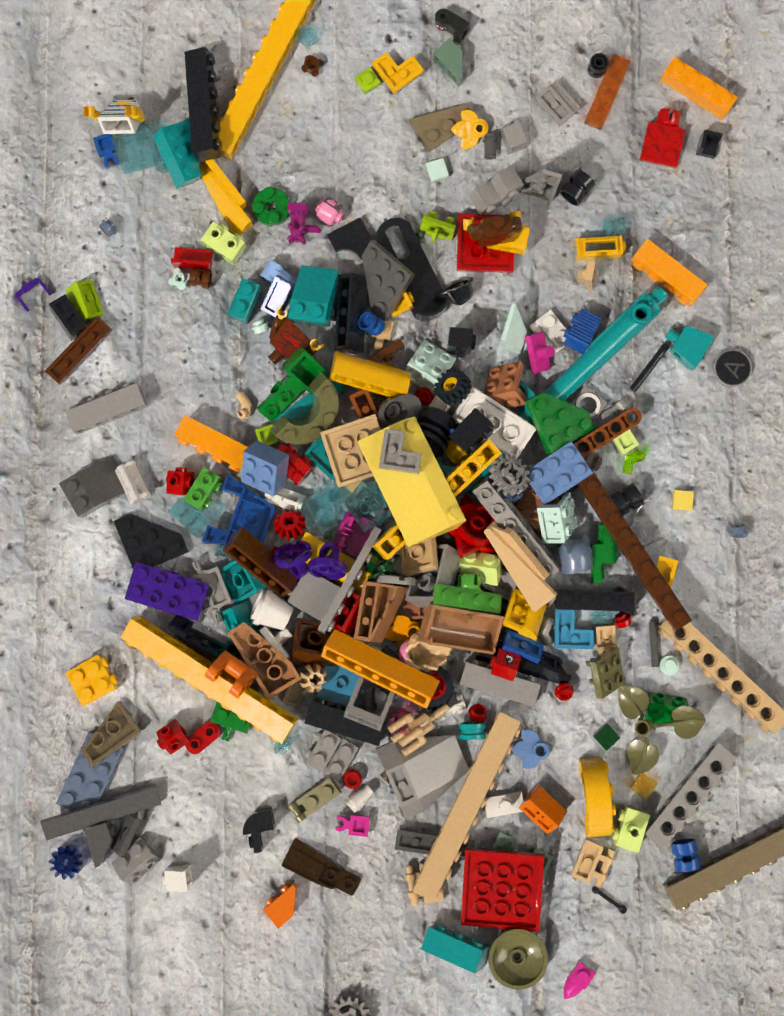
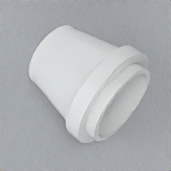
M268 588L265 591L262 590L250 614L251 624L284 630L291 617L293 606L275 595L272 590Z

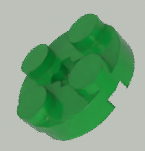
M266 187L255 196L252 209L256 219L265 226L280 225L289 217L287 209L288 202L290 201L287 195L280 189ZM275 203L276 210L268 211L267 205Z

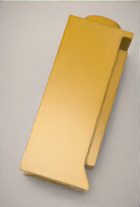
M622 235L576 238L574 242V247L577 248L575 261L620 259L623 252L626 251V243L622 241ZM615 243L614 250L586 251V245Z

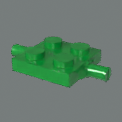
M216 702L210 722L225 728L222 740L229 742L232 731L237 730L246 734L249 732L250 722L241 720L236 713L226 710L221 706V703Z

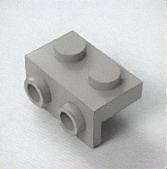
M140 837L127 849L123 857L119 856L111 864L123 882L133 885L156 865L160 857L154 854L145 839Z

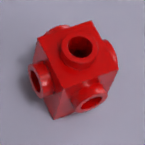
M176 467L175 470H168L166 494L187 495L195 481L194 472L187 471L185 467Z
M176 719L156 731L159 747L162 750L166 749L170 755L190 742L186 730Z

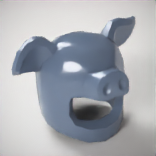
M583 533L578 539H569L561 545L554 547L553 554L560 557L561 575L580 573L593 568L591 540L586 533Z

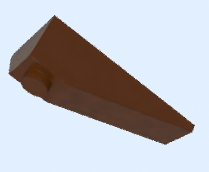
M297 618L290 648V661L302 665L310 664V666H313V663L320 666H339L321 657L324 645L333 630L323 634L318 631L321 623Z

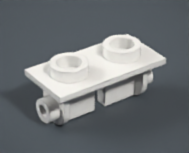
M284 487L274 497L265 493V500L287 510L292 508L294 512L299 510L300 513L306 499L305 495Z
M456 693L452 695L447 704L450 710L436 719L435 723L445 720V717L449 715H459L467 709L461 694L457 695ZM426 709L428 715L435 711L432 709Z

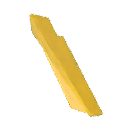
M213 159L199 162L201 177L232 234L242 235L253 226L251 220L243 211L247 208L246 201Z

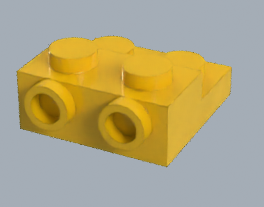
M101 654L65 672L82 707L118 689V679L114 673H110L108 669L110 666L109 662Z

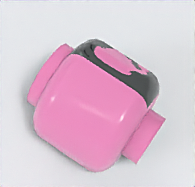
M331 197L322 198L315 208L317 218L329 226L335 224V222L339 224L344 216L342 204Z

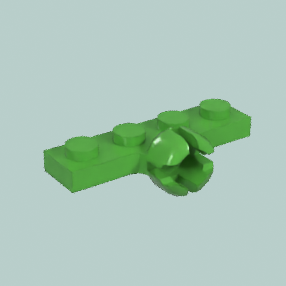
M464 573L458 575L456 587L434 584L433 604L490 614H501L502 595L483 592L480 589V575L475 574L474 576L473 573Z

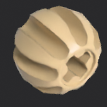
M313 663L312 667L310 664L304 666L305 671H300L299 674L303 678L299 681L301 687H306L308 692H313L314 689L319 692L322 690V684H327L328 681L327 678H324L327 675L325 668H321L319 664Z

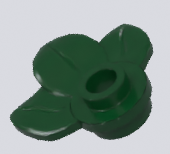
M396 554L391 560L381 562L377 566L378 570L369 575L368 579L381 574H390L394 570L393 566L400 556Z

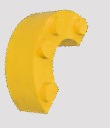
M602 757L578 759L580 779L585 798L584 822L586 838L610 836L611 833L615 832L612 816L616 815L615 804L611 803L614 789L613 784H609L608 762H604Z

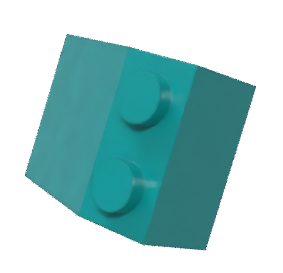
M301 265L290 301L288 319L297 323L330 327L339 270Z

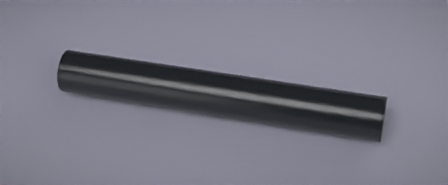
M663 343L629 388L631 391L636 393L669 349L667 344Z

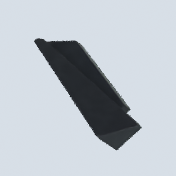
M498 640L494 654L477 652L475 659L490 664L492 655H497L499 648L502 649L503 642ZM542 651L538 664L521 657L517 671L557 684L568 683L572 679V675L567 674L562 667L563 661L561 658Z

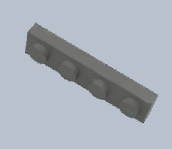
M397 829L395 849L429 854L437 835ZM468 840L466 844L462 843L459 849L461 851L460 860L465 858V847L474 848V840Z

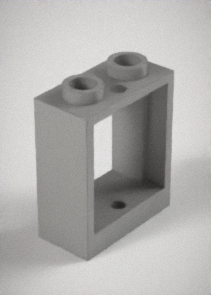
M359 676L344 717L380 731L395 693L390 691L381 716L355 707L353 705L363 680L371 682Z

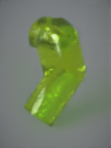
M635 450L626 455L622 473L631 475L633 465L643 461L646 457L645 453Z

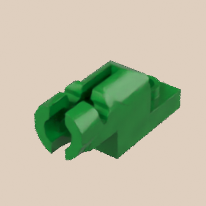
M598 525L596 540L598 544L590 545L593 554L591 584L602 583V579L605 578L604 568H601V564H614L618 560V546L610 538L611 535L604 525Z

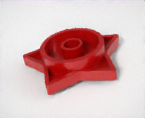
M465 494L459 507L466 521L457 529L449 531L455 538L459 557L463 558L477 551L498 555L484 533V530L493 521H496L483 505L475 503Z

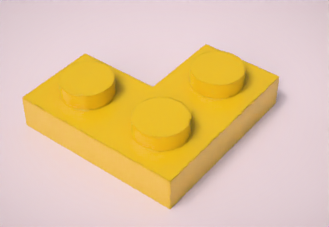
M386 52L372 62L373 68L393 94H396L424 73V69L414 56H411L397 66Z

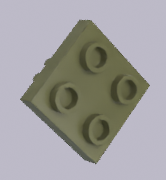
M611 647L598 657L590 658V661H586V666L591 667L593 679H589V683L594 685L596 698L603 699L625 684L619 648Z

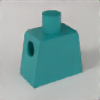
M685 326L680 333L670 328L665 338L673 342L669 352L693 371L698 366L714 336L690 326Z

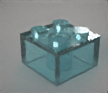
M374 477L362 480L344 502L365 533L372 531L374 527L381 528L392 515Z

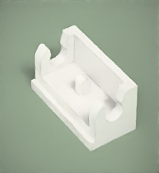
M135 460L117 466L115 472L131 505L151 497L136 467Z

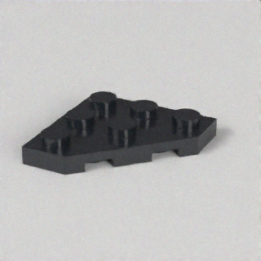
M133 514L114 521L132 568H134L135 562L155 567L189 553L182 534Z

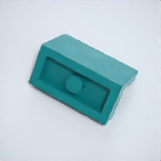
M248 601L220 613L228 632L245 622L262 636L259 631V625L251 624L250 614L252 610Z

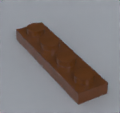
M97 316L54 360L45 372L61 385L109 335L112 329Z

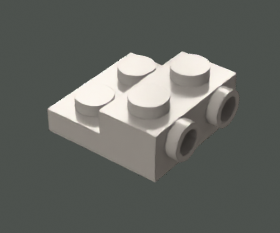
M320 730L314 739L317 744L314 749L310 747L305 755V758L308 759L306 764L340 782L359 747L334 732Z

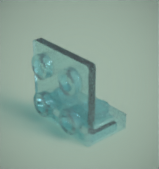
M149 123L140 125L136 133L112 134V140L124 174L160 164L151 137Z

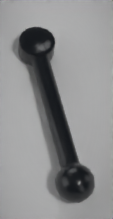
M592 887L594 894H599L613 904L620 913H626L627 908L624 905L616 903L601 892L598 887Z

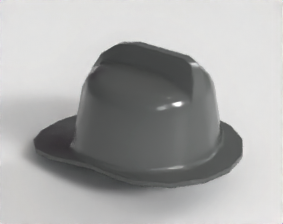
M403 394L395 398L385 399L378 411V421L382 427L386 428L399 421L414 416L416 418L422 408L421 402L413 394Z

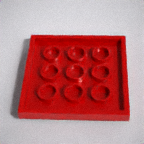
M465 847L461 925L509 930L521 928L539 932L544 854Z

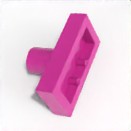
M544 332L525 336L532 374L551 369L549 357L554 356L555 350L553 346H546Z

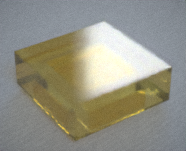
M642 773L638 774L630 788L645 799H648L658 783Z

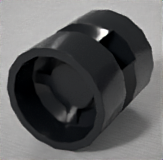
M578 169L572 174L569 179L570 182H566L560 190L562 197L574 206H579L585 199V194L590 192L595 186L594 180L587 173Z
M633 483L624 487L622 492L617 491L609 495L622 516L628 514L630 508L635 510L644 505L642 495Z

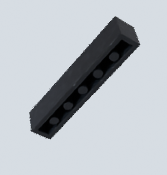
M201 47L184 52L192 155L199 162L220 158V149H222V143L219 139L221 128L217 118L219 108L216 104L218 92L215 87V81L217 77L213 67L215 58L213 53H210L206 47Z

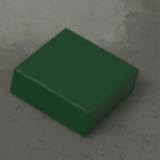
M376 550L365 569L370 574L374 571L381 558V555Z
M608 723L593 735L606 751L620 739Z

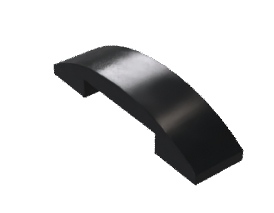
M176 615L168 625V629L181 642L206 657L216 660L225 650L238 659L241 657L233 642L228 640L226 644L217 641L192 628L194 622L183 616Z

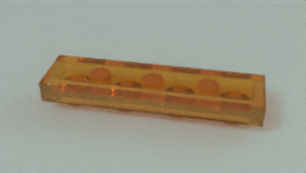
M613 54L584 124L599 130L602 129L631 62L630 60Z

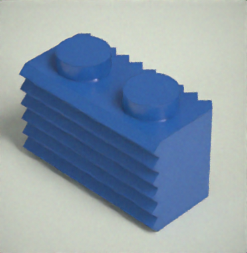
M583 308L579 314L575 312L570 322L573 324L572 328L568 326L563 335L566 338L564 346L574 349V351L583 355L590 345L602 318Z

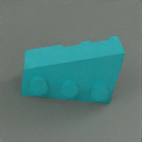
M436 923L428 927L421 950L475 974L485 967L491 945L469 938L460 932L447 930V927Z

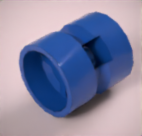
M680 839L672 842V854L676 856L674 858L675 871L690 872L701 868L699 856L695 854L698 851L696 839Z

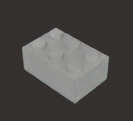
M448 544L437 545L438 569L411 576V578L417 579L416 586H408L405 597L406 601L419 608H427L429 604H433L434 584L455 585L460 557L458 550Z

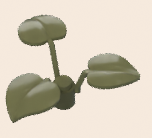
M622 685L619 687L618 701L620 709L629 719H636L640 715L638 722L635 724V732L645 740H634L627 749L628 761L634 775L649 771L659 760L658 748L655 745L649 744L650 741L646 737L651 735L655 728L674 725V731L679 737L690 739L701 731L706 722L703 714L690 706H679L672 711L674 721L654 724L651 720H643V711H646L650 705V698L647 692L635 686Z

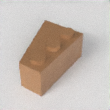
M363 581L354 639L382 643L408 588Z

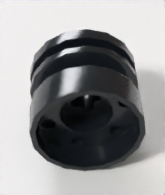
M425 407L420 413L417 422L434 456L438 458L443 456L449 445V440H451L449 438L451 434L450 429H456L458 425L455 419L447 412L435 407Z

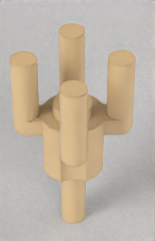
M444 704L430 715L422 712L415 718L412 714L407 713L387 727L392 734L407 724L406 727L390 737L394 743L399 742L402 747L417 739L401 750L405 757L427 742L424 735L434 729L433 721L450 710L448 705Z

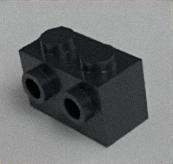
M450 327L447 353L455 354V357L470 355V351L474 350L476 344V335H473V329Z
M474 408L449 435V438L469 456L470 453L475 452L480 447V443L484 438L488 439L493 434L495 427L487 417Z

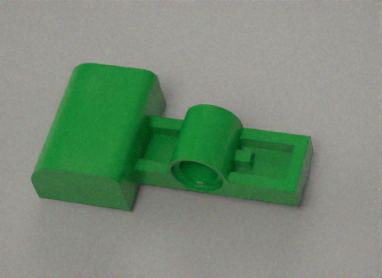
M303 347L298 348L282 365L284 371L289 376L284 381H278L272 387L271 394L257 407V410L271 422L304 389L312 395L313 392L308 386L321 372L327 378L330 377V371Z

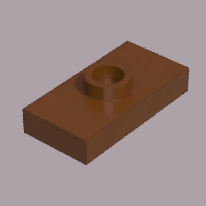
M398 339L370 356L368 360L377 363L384 361L386 363L394 358L395 353L404 348V344Z

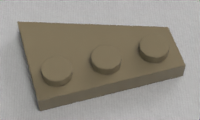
M467 104L411 118L409 122L429 152L455 136L451 128L462 120L461 111L470 109Z
M117 701L112 711L106 716L98 730L94 732L81 750L82 755L92 768L141 733L139 727L119 701Z

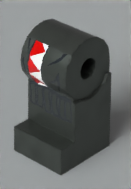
M445 8L439 9L435 14L436 28L452 34L453 42L456 41L460 45L469 31L470 23Z

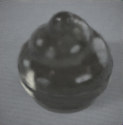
M592 452L584 457L592 471L599 470L602 464V457L598 453Z

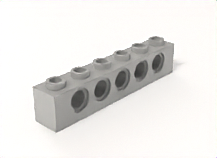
M489 474L474 486L472 493L502 529L509 527L517 533L550 574L544 580L546 581L560 571L561 563L546 544H543L542 539L514 504L501 491H497L498 486H492L494 480L489 479Z
M714 741L650 819L645 835L662 849L665 846L669 847L674 841V835L685 828L686 820L697 813L699 804L702 801L705 802L710 797L712 788L714 786L717 787L722 782V776L725 772L730 771L735 766L734 761L737 757L720 743ZM718 761V763H719L718 769L715 770V771H712V769H711V764H712V762ZM706 776L707 782L700 786L699 778ZM694 791V798L688 801L686 798L687 793ZM681 806L682 813L678 816H675V808ZM666 821L670 822V828L663 831L662 824Z

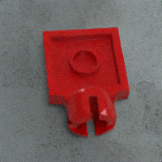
M661 108L656 122H648L639 161L676 169L685 135V130L679 128L681 113L673 109L668 118L670 108Z

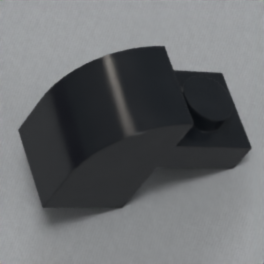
M272 807L253 812L244 824L243 835L251 834L248 840L250 849L253 848L254 853H260L264 849L261 832L274 830L276 827Z

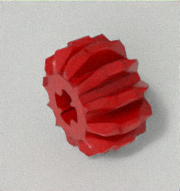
M290 508L289 512H286L283 509L282 515L277 514V520H274L273 524L275 533L279 534L281 539L286 537V540L289 542L292 537L297 540V535L303 536V530L306 529V523H304L306 520L303 515L301 516L299 510L294 512Z

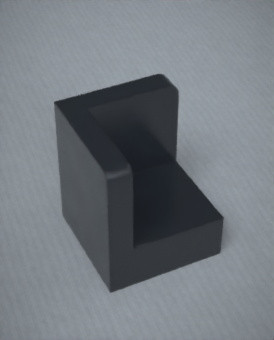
M705 129L699 137L696 155L714 159L718 143L723 134Z

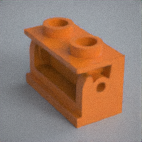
M540 785L532 789L519 806V809L547 834L560 825L568 812Z

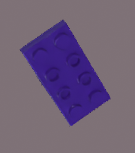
M135 562L125 599L200 621L210 583Z

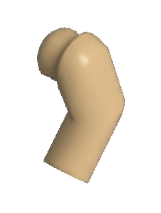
M241 391L235 396L241 403L237 416L239 419H248L251 415L253 404L246 394Z

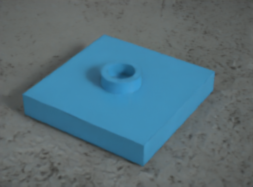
M325 666L327 675L324 678H327L328 681L327 684H322V690L318 692L317 698L348 705L359 675L341 666Z

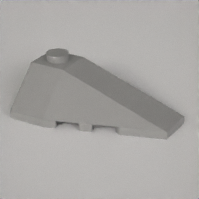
M542 169L521 180L524 186L519 192L552 202L562 174L551 169Z

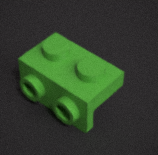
M202 468L185 496L184 501L201 511L208 509L213 501L211 497L214 492L218 493L223 485L221 483L222 478L206 468Z

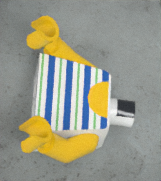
M129 97L127 100L112 101L102 112L95 110L94 106H83L84 117H91L99 121L104 134L136 133L139 124L145 120L143 109L139 107L137 100L133 97Z

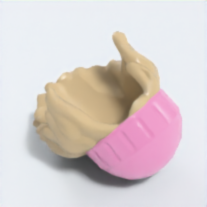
M419 629L410 639L402 643L399 648L398 657L399 661L415 667L417 670L431 672L433 670L437 671L439 666H442L447 661V657L453 648L429 645L422 642Z

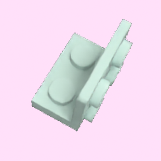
M423 340L408 362L405 371L411 373L410 382L419 387L431 389L435 396L434 388L436 387L434 385L438 383L437 378L442 377V372L446 374V370L451 369L456 361V357L427 340Z
M566 492L558 504L539 505L537 507L543 544L564 543L577 527V517L574 516L573 512L574 500L571 499L570 492Z

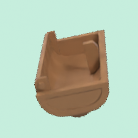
M429 604L421 624V640L429 645L494 654L504 616Z

